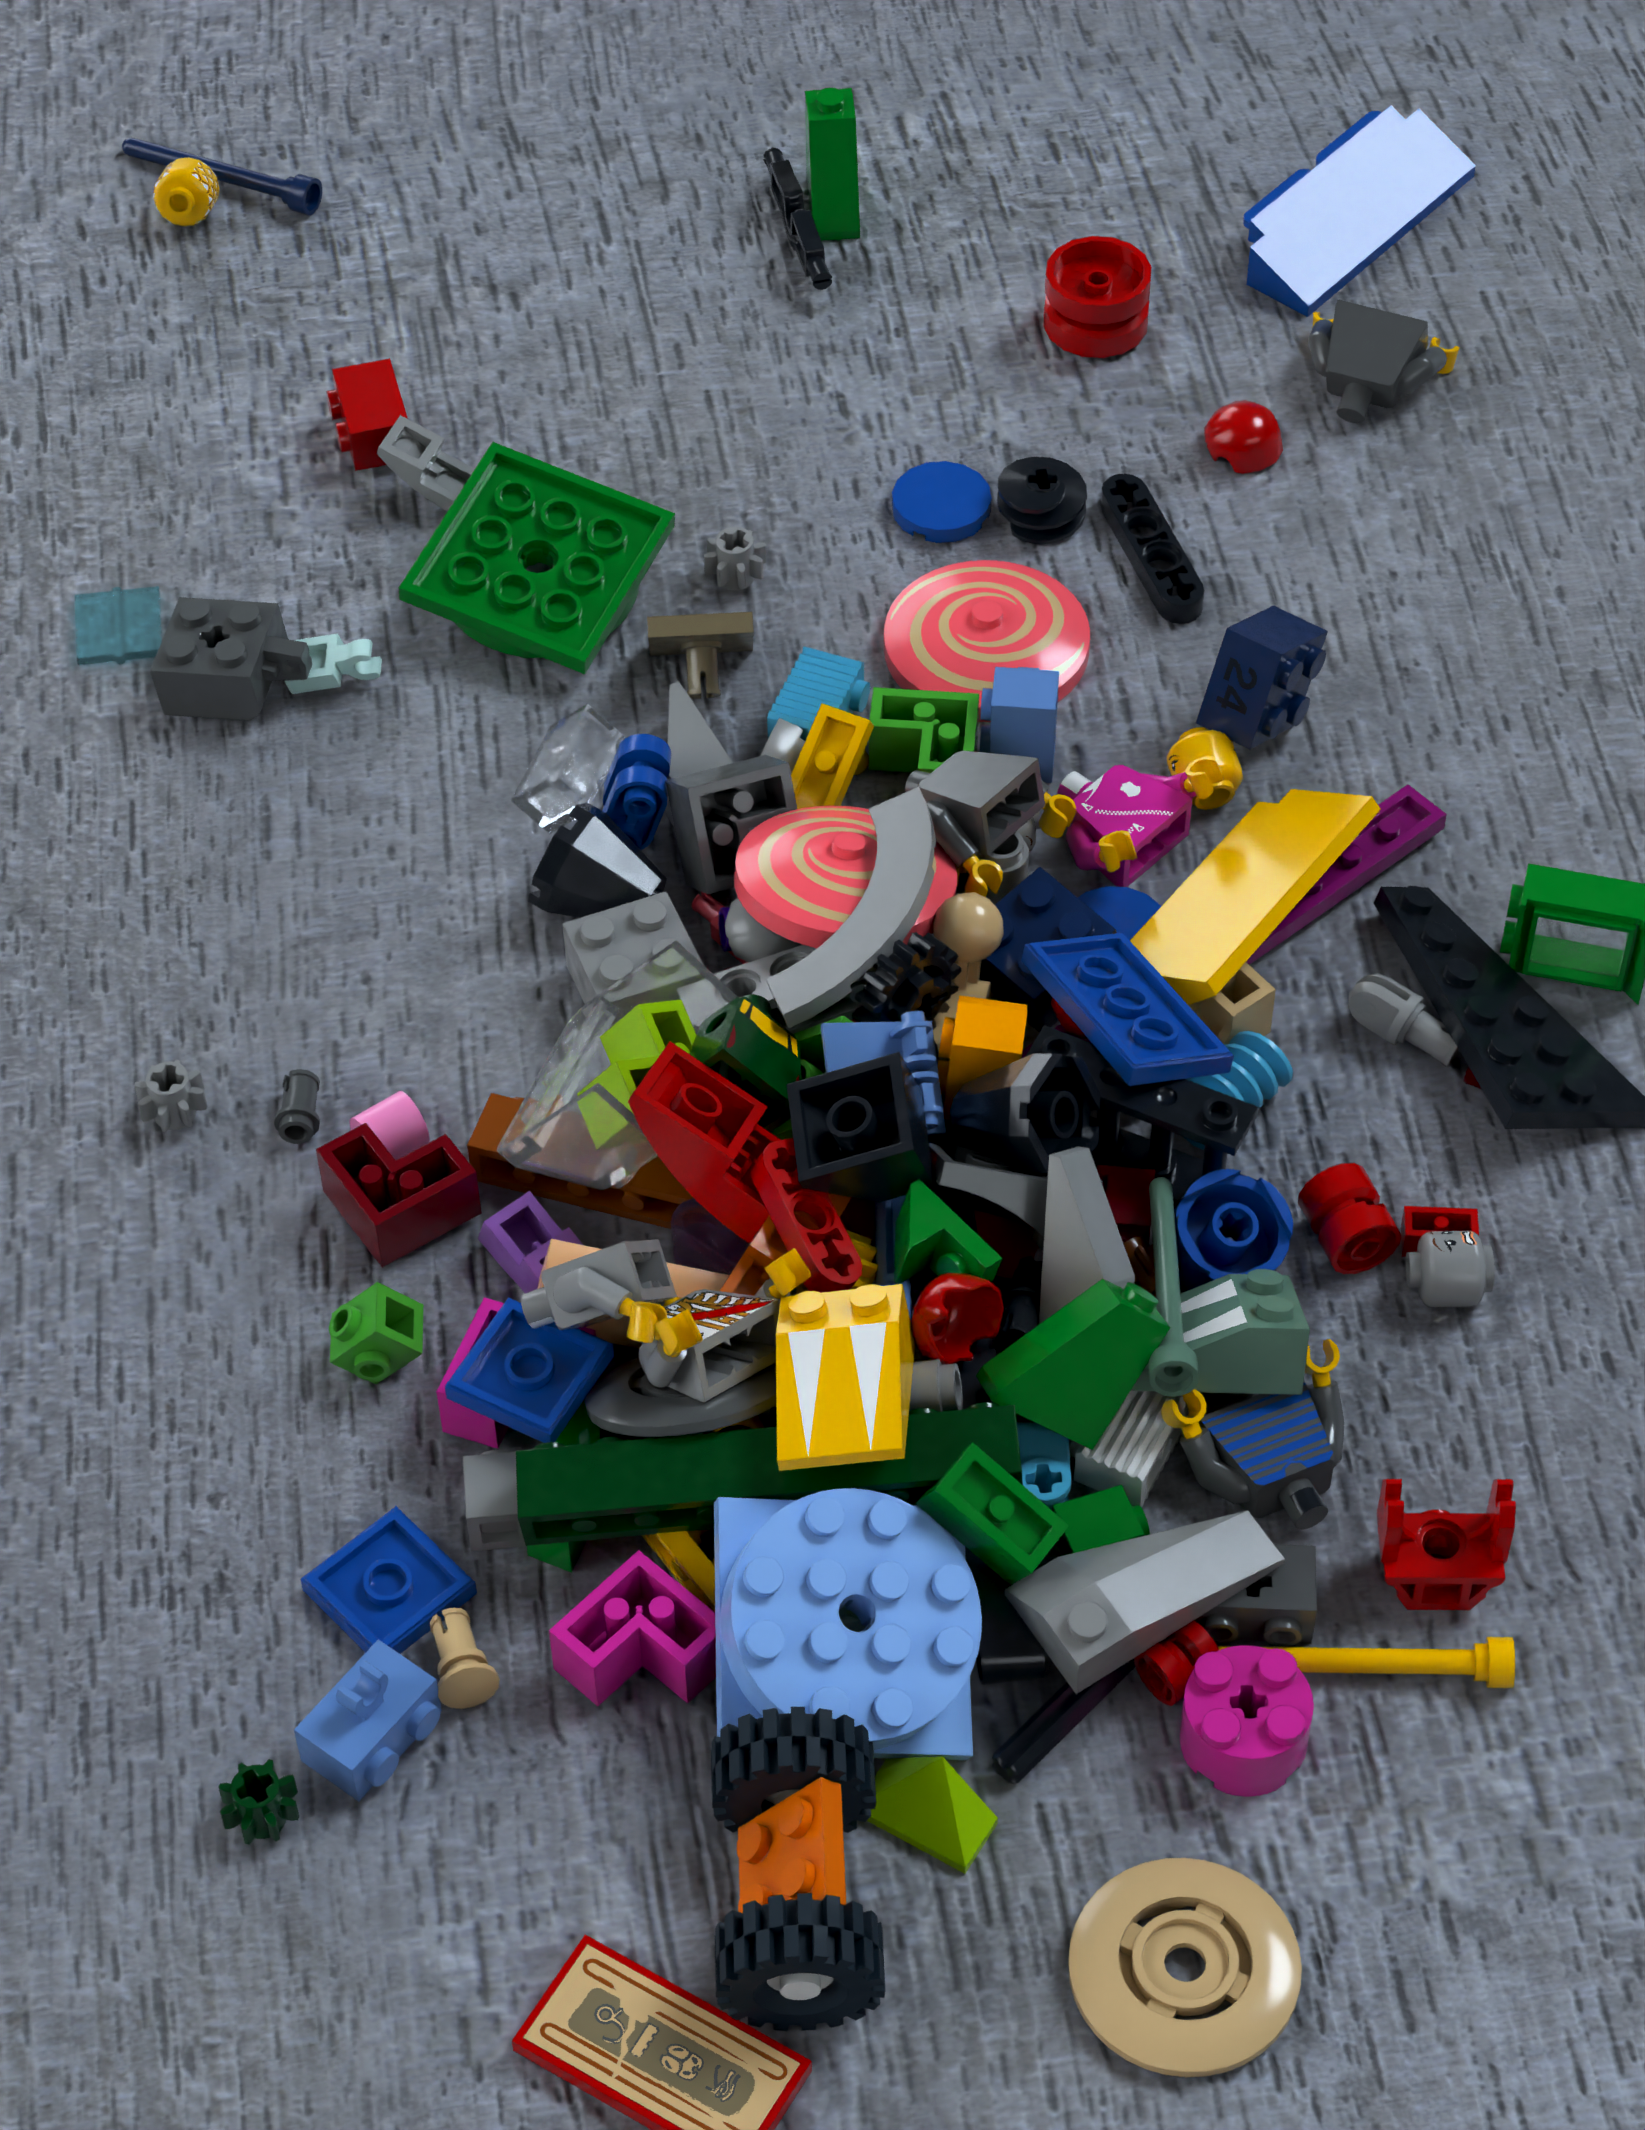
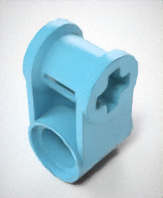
M1033 1421L1017 1422L1023 1486L1052 1510V1505L1069 1501L1068 1494L1071 1489L1072 1477L1070 1472L1069 1439Z

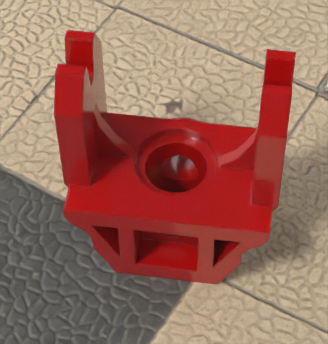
M1383 1479L1377 1508L1380 1557L1384 1566L1385 1582L1396 1589L1398 1599L1407 1610H1471L1486 1597L1488 1590L1501 1585L1505 1581L1504 1564L1508 1559L1515 1529L1516 1502L1511 1501L1514 1485L1513 1479L1493 1480L1486 1513H1449L1439 1509L1428 1510L1422 1513H1404V1501H1400L1402 1479ZM1429 1554H1440L1448 1559H1437Z

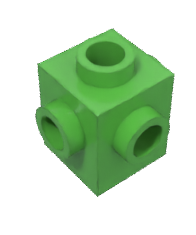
M376 1282L332 1313L329 1324V1333L331 1335L330 1363L355 1374L363 1380L378 1384L422 1354L424 1305Z

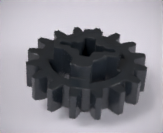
M917 932L912 933L907 945L898 939L894 942L893 953L889 957L882 953L877 957L878 969L875 972H866L863 976L868 984L863 987V990L855 994L854 999L862 1005L852 1013V1018L857 1022H902L901 1015L903 1013L922 1011L924 1012L925 1021H932L934 1030L936 1028L934 1018L939 1012H948L950 1007L945 1002L959 988V986L952 982L962 972L961 967L955 963L959 957L958 954L931 933H927L924 937Z

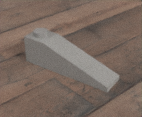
M1247 1510L1057 1557L1035 1570L1032 1574L1006 1588L1004 1594L1077 1694L1284 1564L1285 1558Z

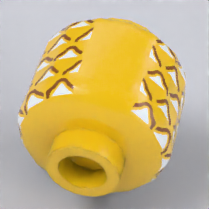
M190 157L181 158L166 166L154 185L153 198L155 206L163 218L175 225L183 227L193 226L206 219L218 200L220 187L217 176L210 166L198 159Z

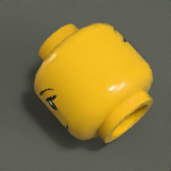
M1196 727L1184 732L1171 747L1167 755L1168 769L1171 776L1183 773L1194 760L1203 756H1213L1224 779L1219 783H1212L1213 793L1208 798L1199 799L1197 795L1193 797L1192 805L1204 810L1214 809L1227 804L1233 799L1235 791L1238 790L1243 780L1242 768L1233 742L1225 733L1208 730L1204 727Z

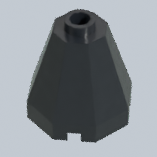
M589 803L575 805L569 813L570 817L578 820L572 829L569 830L561 825L553 835L533 875L531 885L540 890L531 892L528 902L549 913L581 918L665 892L664 888L667 878L606 812Z
M1033 1053L965 1082L953 1098L950 1108V1119L961 1142L1028 1173L1048 1174L1050 1154L1078 1146L1089 1148L1092 1153L1099 1142V1126H1090V1110H1100L1101 1094L1082 1057Z

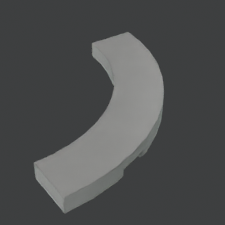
M919 787L868 809L877 835V855L869 885L852 914L821 946L794 965L766 979L770 992L788 1029L819 1014L852 991L850 985L872 966L878 969L877 957L881 953L889 957L893 953L894 942L898 939L903 941L915 924L927 900L934 878L932 865L934 847H936V835L932 818Z

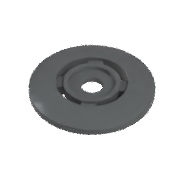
M638 1357L610 1370L597 1380L584 1400L587 1416L593 1424L604 1430L640 1437L678 1436L726 1427L755 1417L776 1406V1362L712 1399L701 1402L668 1386L660 1388L653 1386L648 1381Z

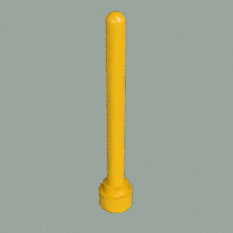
M1486 1637L1485 1643H1474L1473 1649L1263 1647L1267 1649L1278 1648L1289 1652L1296 1659L1297 1667L1302 1673L1473 1675L1474 1681H1485L1487 1688H1513L1515 1682L1513 1637ZM1218 1646L1219 1650L1224 1649V1648H1227V1647H1232V1646Z

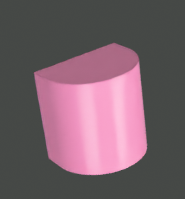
M403 1091L396 1092L352 1117L349 1121L350 1130L367 1123L395 1160L430 1142L428 1129L419 1109Z

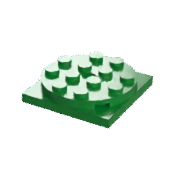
M492 442L400 584L399 600L453 621L469 637L493 650L521 658H545L586 674L607 637L619 627L630 613L636 601L642 579L675 526V513ZM537 563L546 564L551 568L546 572L540 573L526 570L528 566Z

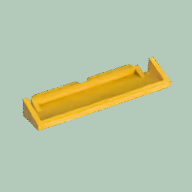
M1291 789L1279 803L1257 802L1133 936L1130 942L1188 1005L1216 996L1369 824L1381 808L1372 796Z

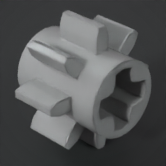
M729 527L720 531L716 539H707V553L704 554L705 575L717 574L718 587H724L728 590H742L749 587L754 582V579H763V564L766 563V544L760 542L754 544L753 531L740 527Z
M180 1060L149 1066L150 1070L146 1075V1081H139L134 1084L141 1120L147 1122L154 1119L161 1127L162 1132L193 1126L192 1121L196 1116V1110H207L208 1107L203 1090L201 1072L194 1070L188 1073L186 1068L180 1064Z

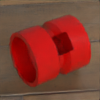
M1342 1163L1316 1174L1304 1185L1298 1196V1205L1314 1233L1319 1235L1318 1241L1336 1272L1342 1274H1357L1381 1264L1395 1252L1401 1241V1233L1383 1203L1379 1204L1380 1196L1363 1166L1355 1163Z

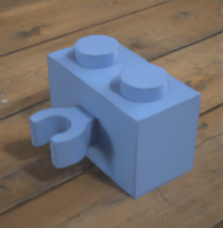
M995 667L993 689L983 688L981 720L991 721V724L981 726L980 752L1038 758L1041 780L1045 783H1052L1056 745L1059 671L1039 670V668Z
M378 1639L294 1729L301 1761L359 1802L373 1786L379 1787L392 1776L398 1765L399 1757L415 1740L421 1741L425 1739L437 1725L442 1711L440 1699L438 1698L437 1679Z

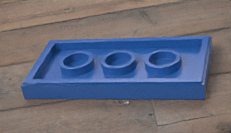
M1123 933L1025 944L1021 962L1129 1086L1230 1073L1234 1055Z

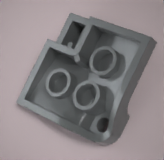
M960 1139L944 1141L938 1144L929 1143L935 1186L943 1185L981 1196L1019 1216L1033 1227L1031 1240L1043 1251L1048 1174L1028 1173L1012 1164L961 1142Z

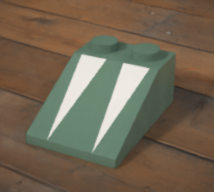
M1255 1269L1248 1274H1228L1180 1294L1184 1342L1196 1353L1198 1359L1199 1382L1194 1388L1195 1390L1207 1393L1302 1395L1310 1328L1289 1275H1281L1269 1269ZM1148 1364L1131 1391H1155L1149 1382Z

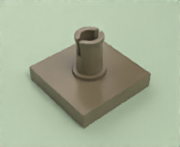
M753 612L647 617L650 656L686 654L687 694L692 699H701V677L706 679L707 698H715L721 695L717 653L753 651Z

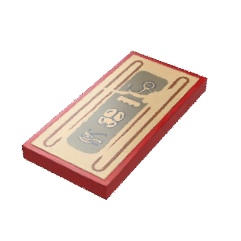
M587 1935L583 1936L512 2039L514 2052L650 2130H775L812 2072V2061L740 2020L733 2019L722 2010Z

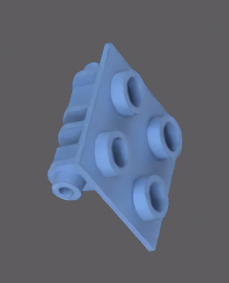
M910 1011L901 1015L902 1022L821 1024L826 1073L900 1052L921 1089L927 1134L942 1135L946 1133L932 1021H925L924 1012Z

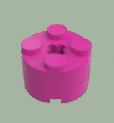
M1251 1645L1227 1647L1216 1652L1205 1653L1198 1658L1185 1688L1180 1726V1746L1187 1765L1196 1774L1198 1770L1205 1777L1213 1781L1214 1788L1234 1796H1260L1280 1788L1286 1783V1779L1297 1768H1300L1307 1752L1314 1702L1310 1685L1297 1667L1296 1659L1283 1649H1267Z

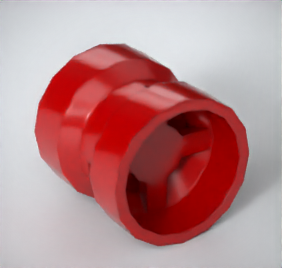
M1192 1621L1168 1636L1161 1644L1157 1643L1136 1656L1134 1663L1142 1682L1148 1690L1165 1705L1173 1706L1184 1698L1187 1681L1195 1668L1198 1658L1205 1653L1216 1652L1219 1648L1210 1634L1199 1623Z

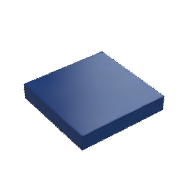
M508 1297L445 1385L446 1398L543 1443L555 1442L614 1357L613 1344L578 1328L559 1330L555 1322L534 1329L528 1324L521 1303Z
M397 1506L300 1579L303 1591L365 1653L379 1639L401 1654L430 1631V1621L435 1614L440 1616L441 1621H443L442 1610L453 1607L459 1608L477 1594L475 1581Z

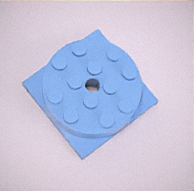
M856 1488L832 1489L810 1494L798 1500L718 1497L714 1502L717 1737H720V1729L727 1724L738 1727V1718L747 1714H751L758 1719L763 1717V1710L777 1708L779 1714L791 1713V1707H805L806 1714H815L821 1708L832 1710V1719L836 1720L845 1714L854 1719V1727L863 1725L868 1730L869 1742H873L874 1758L944 1757L946 1760H969L973 1756L970 1674L979 1651L982 1614L977 1586L971 1569L966 1562L965 1546L918 1505H911L896 1497L872 1490ZM845 1605V1609L855 1613L860 1619L861 1625L866 1626L862 1632H855L846 1628L840 1620L839 1609Z

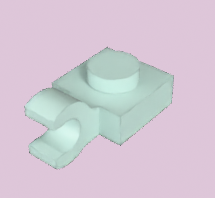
M338 633L299 639L295 641L306 642L309 647L310 657L312 658L309 676L305 680H285L284 682L291 694L341 687L343 674L360 680H372L380 677L382 659L380 656L371 657L373 643L369 639H358L344 644Z

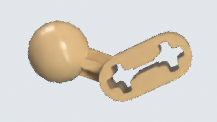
M975 892L957 894L946 899L937 909L933 921L934 936L958 954L959 957L955 963L962 970L952 980L959 988L945 1002L950 1007L948 1012H939L934 1018L936 1028L933 1030V1035L938 1052L945 1017L956 1018L959 995L991 999V982L979 980L981 960L991 956L1000 946L1004 934L1003 919L1000 911L989 898ZM940 1057V1060L950 1061L949 1058Z

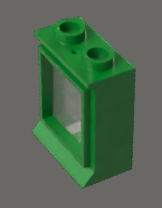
M1528 863L1524 886L1512 884L1506 917L1516 918L1517 922L1505 921L1500 953L1510 954L1509 966L1514 971L1525 975L1620 992L1624 991L1639 1006L1645 980V884Z

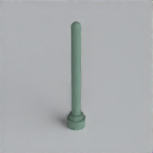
M1157 1177L1149 1185L1156 1299L1159 1301L1157 1311L1170 1326V1330L1150 1357L1148 1363L1149 1382L1157 1393L1176 1397L1191 1392L1197 1386L1199 1370L1197 1355L1184 1342L1173 1188L1168 1179Z

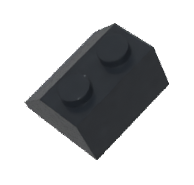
M900 1052L786 1084L798 1181L802 1188L880 1203L907 1195L911 1183L918 1179L928 1188L935 1187L921 1089Z

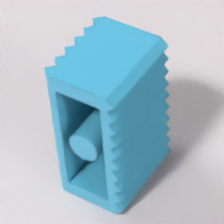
M804 646L802 653L799 654L798 661L796 660L795 666L791 670V674L788 675L787 682H784L783 689H780L779 696L776 697L775 703L772 704V708L768 712V738L778 719L781 718L802 728L803 732L800 738L806 741L821 703L851 714L854 711L863 712L870 694V683L864 681V662Z

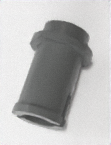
M292 1070L289 1072V1076H284L282 1108L275 1114L274 1125L276 1130L279 1131L280 1137L286 1142L293 1144L308 1142L319 1130L320 1119L315 1109L320 1080L317 1075L308 1070Z

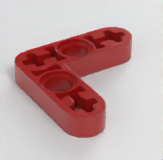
M793 1138L776 1140L769 1143L752 1166L751 1176L787 1251L795 1248L810 1270L811 1277L803 1283L809 1291L820 1293L850 1290L862 1275L863 1266L860 1256L829 1197L831 1194L801 1187L798 1181ZM787 1172H793L791 1177H789ZM798 1210L809 1213L817 1221L819 1229L811 1230L801 1225L795 1218L793 1211Z

